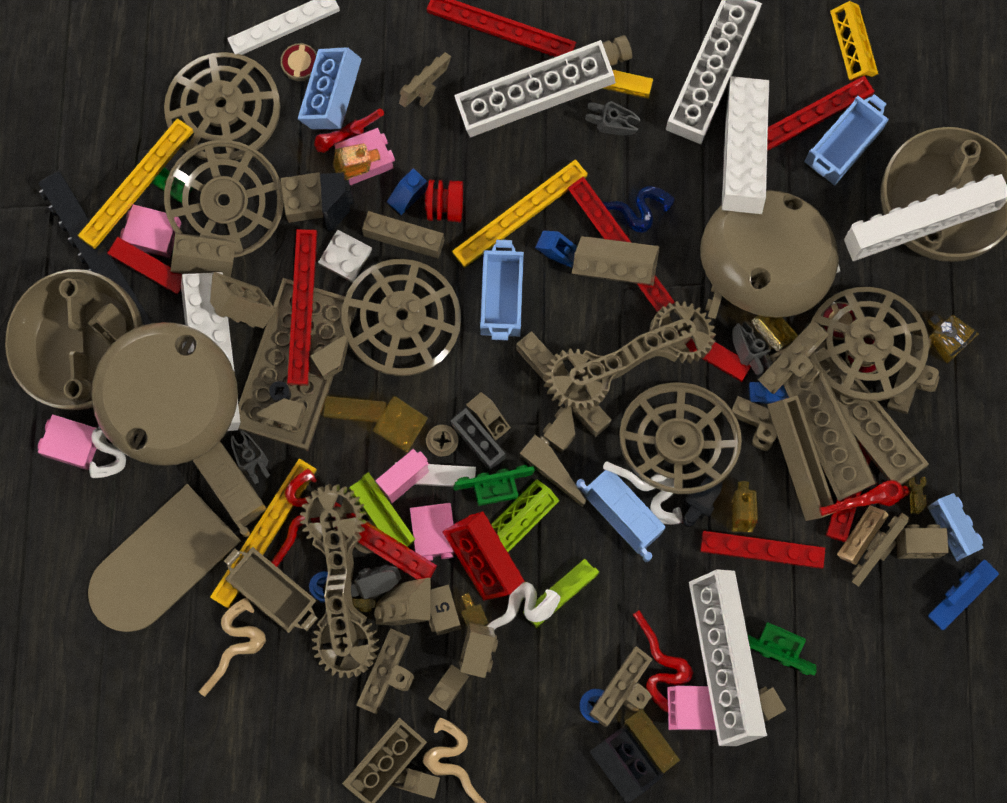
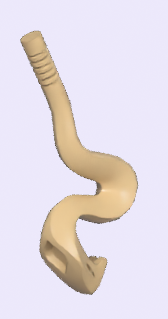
M247 598L240 600L225 612L221 619V626L227 634L235 637H248L250 641L232 645L225 650L219 667L199 691L204 697L224 675L233 656L237 654H255L266 642L264 632L257 627L232 626L233 620L245 610L251 613L254 612L253 605Z
M440 717L436 722L434 733L440 730L446 731L455 737L457 745L455 747L438 746L431 748L423 757L424 765L434 775L457 776L461 780L465 792L475 803H487L473 788L467 772L462 767L439 762L440 758L461 754L466 749L468 743L467 736L455 724Z

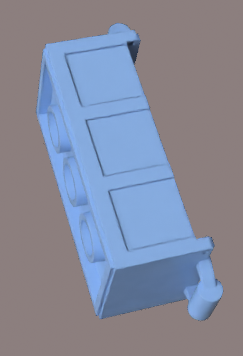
M875 94L865 100L857 96L850 107L839 117L829 131L824 134L815 147L809 151L804 162L833 185H836L884 129L889 120L883 115L886 103ZM871 101L874 105H876L878 108H880L881 111L879 112L876 108H874V107H873L872 105H870L868 102Z
M496 240L492 251L484 250L480 332L481 335L492 336V340H508V336L520 337L524 252H516L512 240ZM496 248H512V251H496Z
M605 470L588 486L585 485L584 480H577L576 486L583 492L587 500L626 542L643 557V560L649 562L652 558V553L648 552L646 548L663 533L665 525L617 474Z

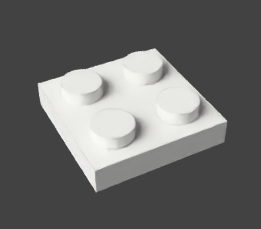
M337 230L318 264L353 283L370 255L372 247Z

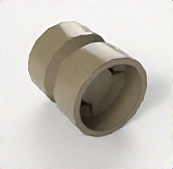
M625 35L614 38L613 43L610 41L602 43L611 66L616 65L618 60L624 62L632 59V50Z

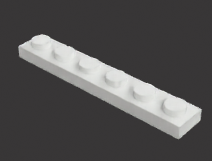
M312 0L227 39L235 55H243L337 13L340 9L336 0Z

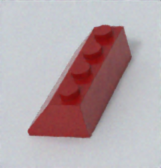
M484 512L469 515L442 531L483 600L510 595L524 582L519 570L516 568Z

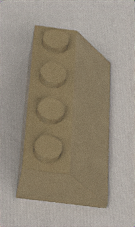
M581 236L574 256L572 274L654 286L659 246Z
M398 718L342 784L364 803H375L427 742L401 718Z

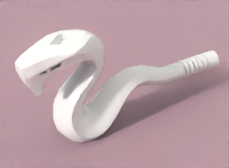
M100 427L94 429L91 436L94 446L102 452L114 455L116 460L104 466H96L91 461L89 466L90 476L92 478L107 477L122 471L126 464L124 453L107 442V437Z
M605 462L603 465V469L628 479L636 488L642 491H649L655 488L626 469L609 462ZM658 473L650 478L659 484L674 487V479L664 477ZM661 490L651 502V512L663 524L682 523L683 517L679 507L673 509L672 513L662 510L661 502L667 500L673 493Z
M523 582L510 594L506 613L489 623L487 627H492L495 630L512 621L517 615L524 598L526 599L524 607L526 618L532 622L546 620L555 611L561 597L555 591L547 589L545 591L547 593L546 598L535 608L537 592L532 584Z

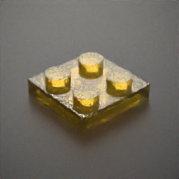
M758 315L751 321L756 331L762 334L770 347L777 352L791 344L798 337L782 317Z
M393 396L373 431L404 452H408L428 418L396 396Z

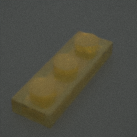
M326 396L324 417L384 423L386 402Z
M640 709L625 721L662 773L680 761L643 709Z

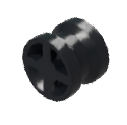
M276 381L270 386L269 393L274 402L284 398L290 400L291 391L285 382Z

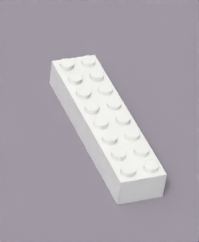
M721 0L668 119L667 131L702 144L729 83L730 76L733 74L758 17L762 3L755 0Z
M600 40L454 96L469 136L473 137L615 84L616 82L602 41Z
M730 76L726 103L722 210L762 214L766 200L769 80Z
M991 174L984 177L980 182L971 181L965 184L963 188H951L940 196L934 194L928 197L926 201H914L903 209L897 207L884 216L878 214L867 222H863V220L855 222L844 238L852 261L997 211L1007 202V184L1002 174L997 176Z
M213 273L182 274L181 291L185 325L201 331L215 341L226 354L234 370L228 317L218 316L210 303ZM192 343V345H191V347H190L188 353H191V352L194 350V344H193V343ZM238 399L235 416L228 431L238 430L240 425Z
M717 569L690 581L689 586L719 746H739L767 736L736 574L735 571Z

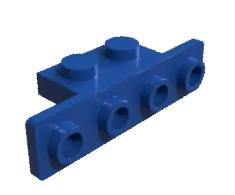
M983 560L971 573L966 572L959 579L961 583L956 588L952 586L945 593L947 597L928 617L941 630L946 629L999 573L986 560Z

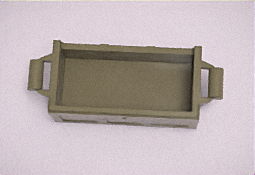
M219 441L209 452L194 459L193 462L240 528V533L244 537H248L250 531L246 526L262 516L267 508L224 445Z
M254 547L248 553L234 549L224 560L230 571L225 580L286 632L290 633L294 627L308 631L318 619L311 608L317 600ZM240 554H242L244 557L236 565V567L232 569L230 566L240 556ZM309 610L311 614L300 626L298 622Z

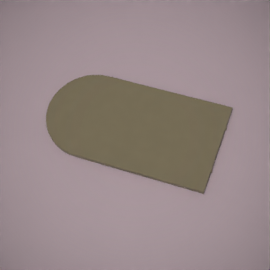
M186 484L96 568L88 589L91 609L97 620L111 629L121 632L142 630L157 621L230 553L241 540L202 500V497H199Z

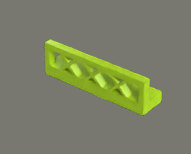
M369 472L363 475L360 481L349 487V491H354V498L360 497L358 504H364L362 510L366 512L367 517L376 528L407 547L412 545L415 538Z
M538 479L491 524L507 552L559 502L552 490ZM538 487L542 489L537 495H533V492ZM526 503L523 509H519L521 504ZM512 517V520L509 523L504 524V521L507 518Z
M586 559L581 561L549 589L555 591L561 597L554 612L599 574L596 567L593 568ZM546 592L537 599L535 608L546 598ZM545 620L540 622H530L534 625L535 628H537Z

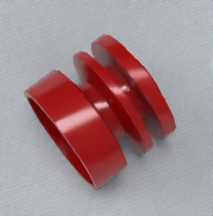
M429 180L425 193V210L428 221H433L434 212H437V221H441L443 213H447L448 222H461L463 181L450 180L448 189H444L443 181L439 180L438 189H435V180Z

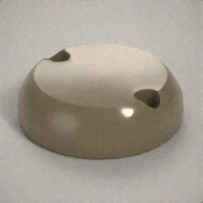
M942 127L919 133L907 140L896 151L886 167L881 184L884 215L889 214L891 210L897 207H901V209L906 208L914 201H926L928 197L934 194H938V196L943 195L947 190L954 187L957 189L963 188L965 184L971 181L980 182L984 177L994 174V176L1002 174L1007 184V155L988 138L967 129ZM1007 202L997 211L904 243V245L924 257L938 261L958 262L976 258L994 248L1007 235Z
M766 190V200L762 214L722 210L721 205L707 223L700 246L703 268L715 289L735 306L753 314L766 317L793 316L814 307L829 291L835 279L839 262L835 236L825 218L811 204L801 198L778 190Z
M72 269L59 271L42 278L22 295L15 305L7 325L5 347L11 372L27 394L43 404L58 409L83 410L93 408L92 382L99 361L110 345L88 322L101 307L112 303L125 316L126 333L143 326L142 318L135 302L121 286L101 274L88 270Z
M151 323L122 335L104 353L96 368L92 382L94 414L105 436L122 453L151 465H178L197 459L209 452L228 431L237 407V381L232 365L224 351L206 334L190 326L178 323ZM192 343H193V344H194V350H193L191 353H188V351H189V349H190V347H191V345H192ZM145 435L146 442L142 446H139L140 442L142 441Z

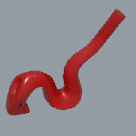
M378 109L363 119H355L337 131L317 135L314 142L316 150L325 153L334 144L363 134L364 127L384 115L383 109Z
M309 468L299 473L285 490L287 501L294 506L302 507L303 504L308 503L305 499L306 497L297 498L295 494L297 489L306 481L316 482V478ZM299 515L292 520L284 544L271 561L276 567L293 545L297 530L303 525L300 521L305 519L304 516ZM320 517L311 518V522H320Z
M890 480L861 496L821 507L819 511L821 516L848 508L876 503L892 506L910 493L907 486H902L898 481Z
M639 610L633 616L641 628H643L642 630L649 640L652 656L659 664L678 671L676 674H655L646 683V689L651 694V699L668 713V700L658 691L657 684L684 685L692 679L693 670L684 658L666 656L660 651L655 633Z

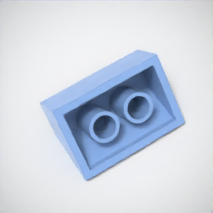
M953 493L938 499L929 505L928 509L936 524L940 525V528H947L948 546L956 561H959L983 549V541L981 536L975 533L971 518L965 515L962 509V501Z

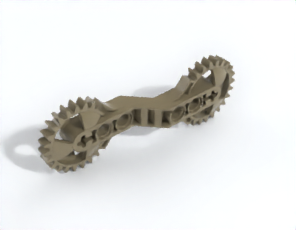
M678 301L674 305L668 303L666 307L663 306L651 321L649 332L638 336L618 351L605 356L595 355L587 350L580 354L579 349L575 353H573L572 349H569L567 354L564 350L559 355L555 354L545 369L546 374L543 379L547 381L544 387H550L547 394H554L552 401L558 399V406H561L563 403L566 404L565 410H568L570 406L573 407L574 412H576L578 407L581 412H584L586 407L592 410L594 406L597 407L603 401L605 395L609 392L610 383L613 379L621 377L645 360L655 356H662L674 362L677 358H680L681 363L686 359L691 363L693 360L697 362L701 357L704 358L715 343L713 338L716 334L712 332L715 327L709 325L712 321L711 319L704 318L707 314L706 312L703 314L699 313L700 307L696 310L693 309V304L687 307L685 301L681 306ZM676 312L681 320L672 322L670 313ZM691 338L696 345L697 351L690 352L685 345ZM565 360H569L574 366L569 374L563 363ZM587 390L590 400L584 401L579 393ZM566 391L570 392L568 397L564 396Z
M328 484L325 488L321 486L318 488V491H312V496L305 498L308 503L303 504L302 507L306 511L300 513V515L305 517L300 523L307 526L303 529V532L309 531L310 534L307 536V539L314 538L312 545L324 553L328 568L324 594L326 612L317 623L320 629L314 630V633L318 636L312 639L313 642L317 643L312 649L318 650L319 653L314 657H321L322 660L319 662V665L325 663V671L331 668L332 675L339 672L340 678L344 677L345 674L348 678H351L353 673L357 677L361 674V671L364 673L368 670L367 666L373 665L372 660L377 658V655L373 652L379 649L378 646L374 645L379 639L372 636L377 631H370L369 628L372 626V623L365 624L367 617L354 607L351 595L354 570L352 551L356 543L362 538L358 532L365 531L361 525L367 523V521L361 519V516L366 515V512L360 511L364 504L358 505L357 502L360 497L353 498L354 491L346 493V486L340 489L339 484L334 485L333 488L331 484ZM339 495L344 497L341 507L334 506ZM346 513H355L356 517L347 519ZM320 517V522H311V518ZM334 533L339 536V543L334 540ZM337 554L342 556V563L337 560ZM336 599L342 602V607L337 605ZM339 619L345 622V628L341 627ZM358 639H368V644L358 646ZM332 643L333 649H324L323 644ZM337 655L344 657L340 667L335 665Z

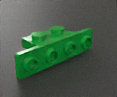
M522 465L512 471L508 469L499 470L497 474L481 473L476 478L471 479L469 477H461L454 483L453 488L456 491L474 487L478 506L517 499L518 492L514 479L531 476L535 469L534 466Z
M769 622L766 623L759 640L747 635L750 649L759 651L764 657H773L782 665H791L798 668V671L805 675H815L817 666L799 658V654L806 642L805 638Z

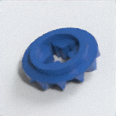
M328 572L317 573L310 580L309 592L320 603L325 602L322 587L326 584Z
M591 689L582 696L579 707L582 715L588 721L599 723L589 715L593 706L588 701L596 702L604 690Z

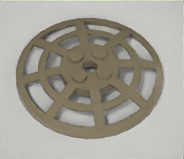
M212 53L191 61L174 77L165 97V119L169 128L173 124L172 119L183 116L186 125L193 129L195 134L189 144L185 142L182 145V148L186 151L197 146L201 138L208 141L235 140L246 134L251 128L262 134L255 142L249 145L258 150L269 140L276 129L280 116V97L271 75L256 61L240 54L235 55V53ZM217 58H236L248 63L240 70L231 66H218ZM209 60L210 68L199 72L191 80L183 77L184 73L193 66ZM256 67L265 76L272 91L260 92L257 84L248 73ZM219 71L231 72L237 75L231 82L220 80ZM211 73L213 82L205 87L196 83L200 78ZM245 79L251 85L254 93L242 94L237 86ZM176 83L185 86L181 96V108L170 111L171 94ZM189 91L197 92L199 94L197 103L186 106ZM273 99V114L266 128L257 120L261 112L262 100ZM219 100L226 101L224 107H217L216 103ZM255 100V110L252 117L244 113L245 102ZM200 112L203 121L198 128L191 122L188 116L189 113ZM238 119L246 123L240 130L234 133L230 132L229 125L235 123ZM211 124L221 127L223 135H211L205 133V131ZM226 147L227 153L215 154V158L239 160L243 158L246 152L242 150L234 151V148ZM204 151L194 155L197 158L208 161Z
M232 140L208 141L187 151L171 169L164 190L166 215L175 233L182 232L174 218L186 215L187 220L200 233V236L235 241L234 258L249 254L261 247L276 230L283 211L282 185L272 164L254 148ZM231 147L246 153L241 162L230 159H216L213 148ZM205 150L208 162L197 167L190 176L179 170L190 157ZM252 157L258 159L266 167L273 179L272 183L262 185L257 175L247 167ZM218 165H229L237 169L232 178L221 176ZM208 168L211 169L213 179L207 182L206 185L195 180L201 172ZM244 172L253 180L256 185L255 188L245 190L239 182ZM176 177L185 183L182 194L183 207L171 210L170 192ZM190 187L201 192L200 203L188 204ZM276 190L277 209L275 218L271 222L262 217L265 209V193ZM227 195L230 199L229 204L226 206L219 204V196ZM259 195V208L256 214L247 209L249 197ZM203 210L204 214L209 218L204 229L195 221L191 213ZM242 215L253 221L246 229L237 232L235 221ZM216 223L227 224L230 235H217L211 233ZM258 224L269 229L258 242L246 249L242 248L240 238L249 234Z
M408 259L383 261L362 272L347 291L342 309L344 335L355 355L374 370L394 376L420 374L439 364L455 345L461 325L459 301L446 278L430 266ZM393 264L411 265L409 275H393L386 278L383 277L378 269ZM419 267L435 275L445 287L435 292L428 283L416 277ZM371 273L377 283L368 290L363 301L351 299L358 284ZM393 281H407L404 291L393 292L388 284ZM414 283L422 286L430 295L422 299L412 293ZM381 287L386 295L381 304L369 302L373 293ZM449 294L455 308V326L443 322L444 311L440 298ZM434 301L438 311V320L426 317L425 306ZM349 307L360 308V321L364 332L355 338L351 334L348 323ZM366 310L378 312L379 323L371 328L367 324ZM403 310L408 314V317L405 320H400L397 318L396 313ZM424 325L435 328L433 334L426 342H423L418 334ZM383 330L392 337L390 347L379 342L374 335ZM441 330L451 333V339L444 350L432 359L427 348L434 343ZM412 338L416 345L415 348L397 349L400 339ZM368 339L376 348L387 353L385 365L369 358L358 345ZM420 353L425 362L423 365L412 368H393L395 356H410Z
M856 287L844 290L826 300L812 318V321L814 320L820 325L827 326V333L829 334L826 338L827 350L818 354L815 353L818 362L831 357L835 365L847 374L843 385H840L822 368L831 389L842 396L860 401L890 399L907 390L918 379L925 367L929 351V340L925 324L912 305L890 291L874 287ZM873 292L885 295L886 297L883 303L873 301L857 302L853 293ZM840 297H846L849 305L841 309L833 319L821 316L831 303ZM893 300L904 305L914 315L917 322L907 324L902 316L890 307ZM860 307L879 308L876 317H864ZM851 310L856 317V320L849 326L838 322L844 314ZM887 312L896 318L901 326L890 328L883 321ZM834 329L845 333L844 343L835 347L833 346L832 338ZM921 330L923 335V352L920 361L910 355L912 345L910 332ZM905 335L904 351L893 346L894 336ZM870 336L874 339V343L868 345L864 342L863 338ZM847 351L849 356L854 359L851 368L847 367L837 354ZM889 354L900 358L895 366L889 370L885 369L883 360ZM906 362L916 368L915 372L904 383L892 389L888 377L898 372ZM862 364H875L878 373L865 374L858 371ZM855 378L865 381L880 380L884 391L864 393L851 390L850 388Z
M688 383L660 384L639 394L626 409L619 433L622 454L633 472L649 485L676 494L702 492L722 482L736 465L742 442L738 420L725 401L703 387ZM667 392H677V403L666 404L653 409L647 402L653 396ZM685 393L700 396L710 401L715 407L706 414L697 407L685 404ZM641 406L647 416L641 422L638 434L626 431L631 415L637 407ZM676 410V418L664 422L659 417L661 413ZM684 411L699 416L701 420L695 424L690 420L684 419ZM721 412L725 415L731 426L734 440H721L720 431L713 421ZM651 420L658 427L655 437L644 435V431ZM707 425L711 428L715 441H704L701 430ZM681 438L685 443L677 445L674 439ZM625 439L637 442L639 453L645 462L639 467L633 464L628 455ZM643 443L655 445L658 454L650 459L645 452ZM734 448L729 465L722 474H719L712 467L717 462L721 449ZM702 449H715L713 457L708 464L699 457ZM665 460L674 464V473L664 471L656 465ZM693 462L700 468L696 472L682 474V465ZM652 469L664 477L674 479V487L659 484L646 477L644 473ZM705 473L714 479V481L700 487L682 488V480L694 479Z

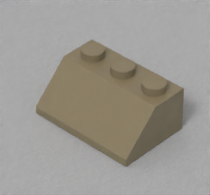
M176 233L171 272L180 274L223 272V275L231 277L236 242Z
M217 272L213 273L210 303L215 309L214 312L220 317L224 318L226 316L238 323L241 321L251 327L257 326L264 329L276 309L262 290L243 281Z
M431 578L398 583L387 591L376 603L374 612L376 624L398 626L429 621Z

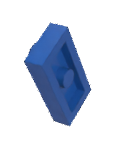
M761 382L749 383V397L753 403H773L789 398L784 385L775 394H772Z

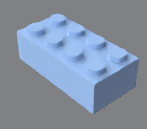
M349 48L318 49L298 120L310 129L342 128L362 60Z

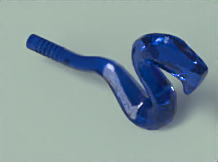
M654 186L642 188L636 198L641 218H637L633 210L623 202H603L608 210H619L623 213L632 230L644 233L653 224L652 212L644 199L651 198L659 201L664 205L665 212L670 209L675 199L660 188Z

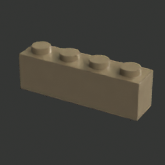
M370 211L367 213L362 228L364 237L438 259L444 244V233Z

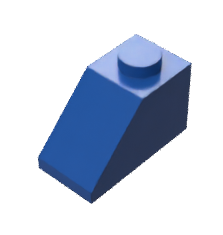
M413 168L398 183L387 203L398 214L402 215L426 192L428 187L427 180Z
M543 231L535 248L546 257L573 268L577 246L560 232Z

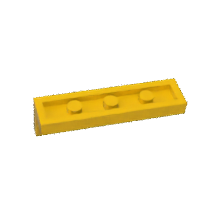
M848 1L831 10L849 80L853 81L864 75L870 77L877 75L876 63L859 5ZM845 10V19L843 22H840L837 14ZM846 27H849L851 31L848 40L843 37ZM851 44L855 45L856 48L853 57L848 55V49ZM857 61L860 63L861 71L854 74L852 68Z
M612 70L616 83L603 88L649 99L653 79Z

